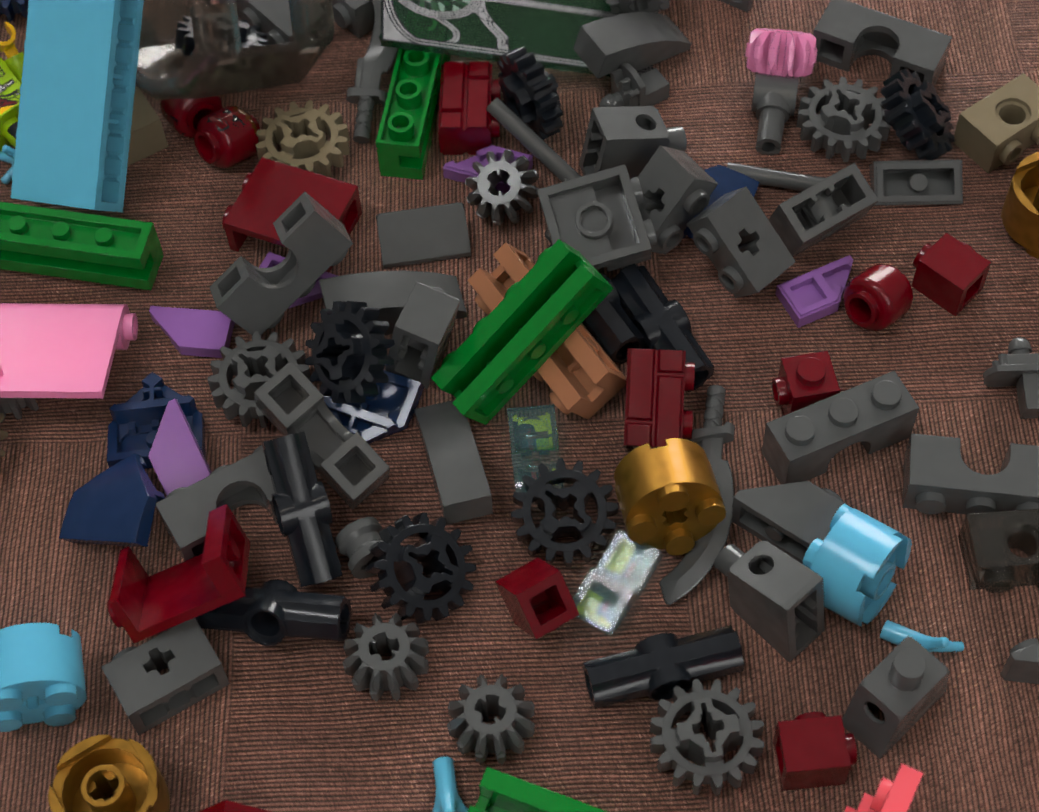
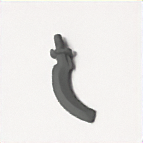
M372 0L375 15L372 37L365 56L357 60L355 87H349L346 95L348 102L357 104L358 112L356 113L353 140L360 144L370 142L374 105L382 104L383 107L385 106L387 92L380 90L381 75L390 69L400 43L382 40V0ZM393 0L395 11L403 24V5L398 0Z
M712 385L707 388L703 428L693 429L692 439L688 440L701 446L707 455L723 499L726 517L711 532L695 541L693 549L686 553L681 562L660 581L659 584L663 598L667 605H671L684 597L711 570L717 555L724 548L732 522L733 478L728 461L722 460L723 444L729 443L734 439L735 425L730 422L722 425L726 390L719 385Z

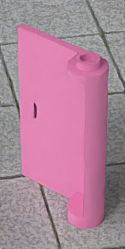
M0 303V398L103 399L115 350H127L130 341H136L138 319L136 313H130L127 304Z

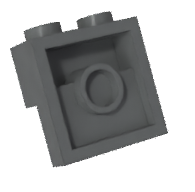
M625 164L537 189L552 245L560 239L579 251L596 270L606 267L607 272L651 259V247L658 245L655 230L650 218L642 220L638 207L639 204L645 203L638 177L629 178Z

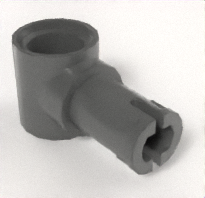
M756 73L751 112H755L756 118L759 121L756 141L757 152L764 155H776L781 151L784 123L788 121L790 116H794L799 78Z

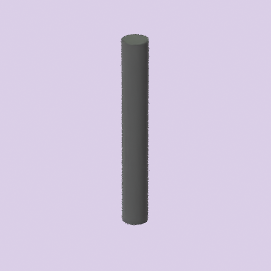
M498 97L489 104L486 111L561 182H563L564 178L571 180L582 177Z
M733 162L727 163V168L760 182L759 185L802 192L826 179L824 177Z

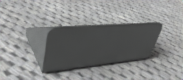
M962 160L874 161L869 165L871 189L879 200L874 206L963 204Z
M462 202L376 215L383 269L471 256L465 208Z

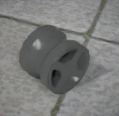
M374 517L361 518L348 524L338 533L334 541L340 554L348 556V568L353 577L357 579H365L376 575L366 571V566L378 561V557L369 551L370 546L377 542H384L379 535L382 526L378 519Z

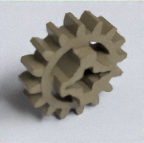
M308 100L304 108H298L296 102L293 101L290 102L289 111L284 112L281 108L277 107L274 109L275 119L266 117L262 119L264 129L257 130L256 135L258 136L259 143L255 144L259 161L263 157L332 177L330 167L342 168L344 166L343 155L350 154L347 124H343L339 112L330 114L329 105L327 104L322 105L319 109H314L313 101ZM325 133L330 136V141L326 140ZM276 144L280 145V152L276 150Z

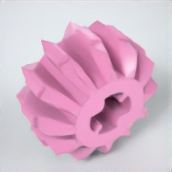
M757 28L750 32L749 42L746 45L747 68L751 72L771 76L807 77L813 73L814 63L817 60V39L811 33Z

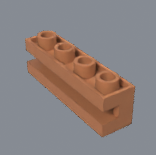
M507 242L493 254L500 265L492 273L479 268L467 280L478 294L474 298L475 302L487 315L504 299L507 290L516 282L521 281L535 265L527 254ZM582 323L533 374L539 381L543 382L545 380L552 389L549 398L560 411L566 415L572 412L588 420L626 385V377Z

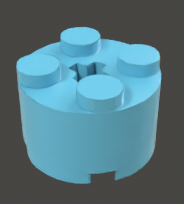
M843 504L836 511L830 524V531L824 541L816 538L810 544L802 564L823 578L824 607L862 627V622L865 624L870 623L890 598L897 585L891 582L896 566L904 570L910 555L912 541L901 532L855 508Z
M25 623L0 629V732L14 731L22 727L23 724L43 721L49 726H63L75 721L76 710L85 703L87 698L81 637L78 632L71 629V637L60 634L59 625L52 623Z

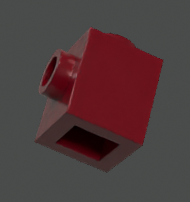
M946 232L934 245L927 243L916 255L913 261L916 271L911 287L956 316L983 289L991 262L976 253L970 245L960 242Z
M828 351L781 358L778 377L772 379V392L776 405L782 407L784 415L840 393L839 384Z
M538 557L495 581L514 624L535 639L556 630L562 624L580 615L560 570Z
M807 712L798 715L794 720L777 722L773 744L782 791L845 785L851 766L857 764V749L853 734L845 733L841 715L826 717L825 713Z

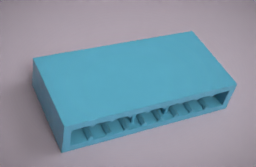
M28 0L29 6L24 42L11 199L89 210L123 212L144 0Z

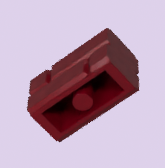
M489 61L469 62V64L464 62H444L441 65L438 136L440 152L443 155H463L464 152H467L469 155H477L476 151L492 145V137H500V123L486 111L494 99L498 97L501 100L500 79H493L492 64Z
M628 349L624 447H639L649 443L650 448L667 446L665 439H692L693 410H684V391H694L695 363L686 362V351Z

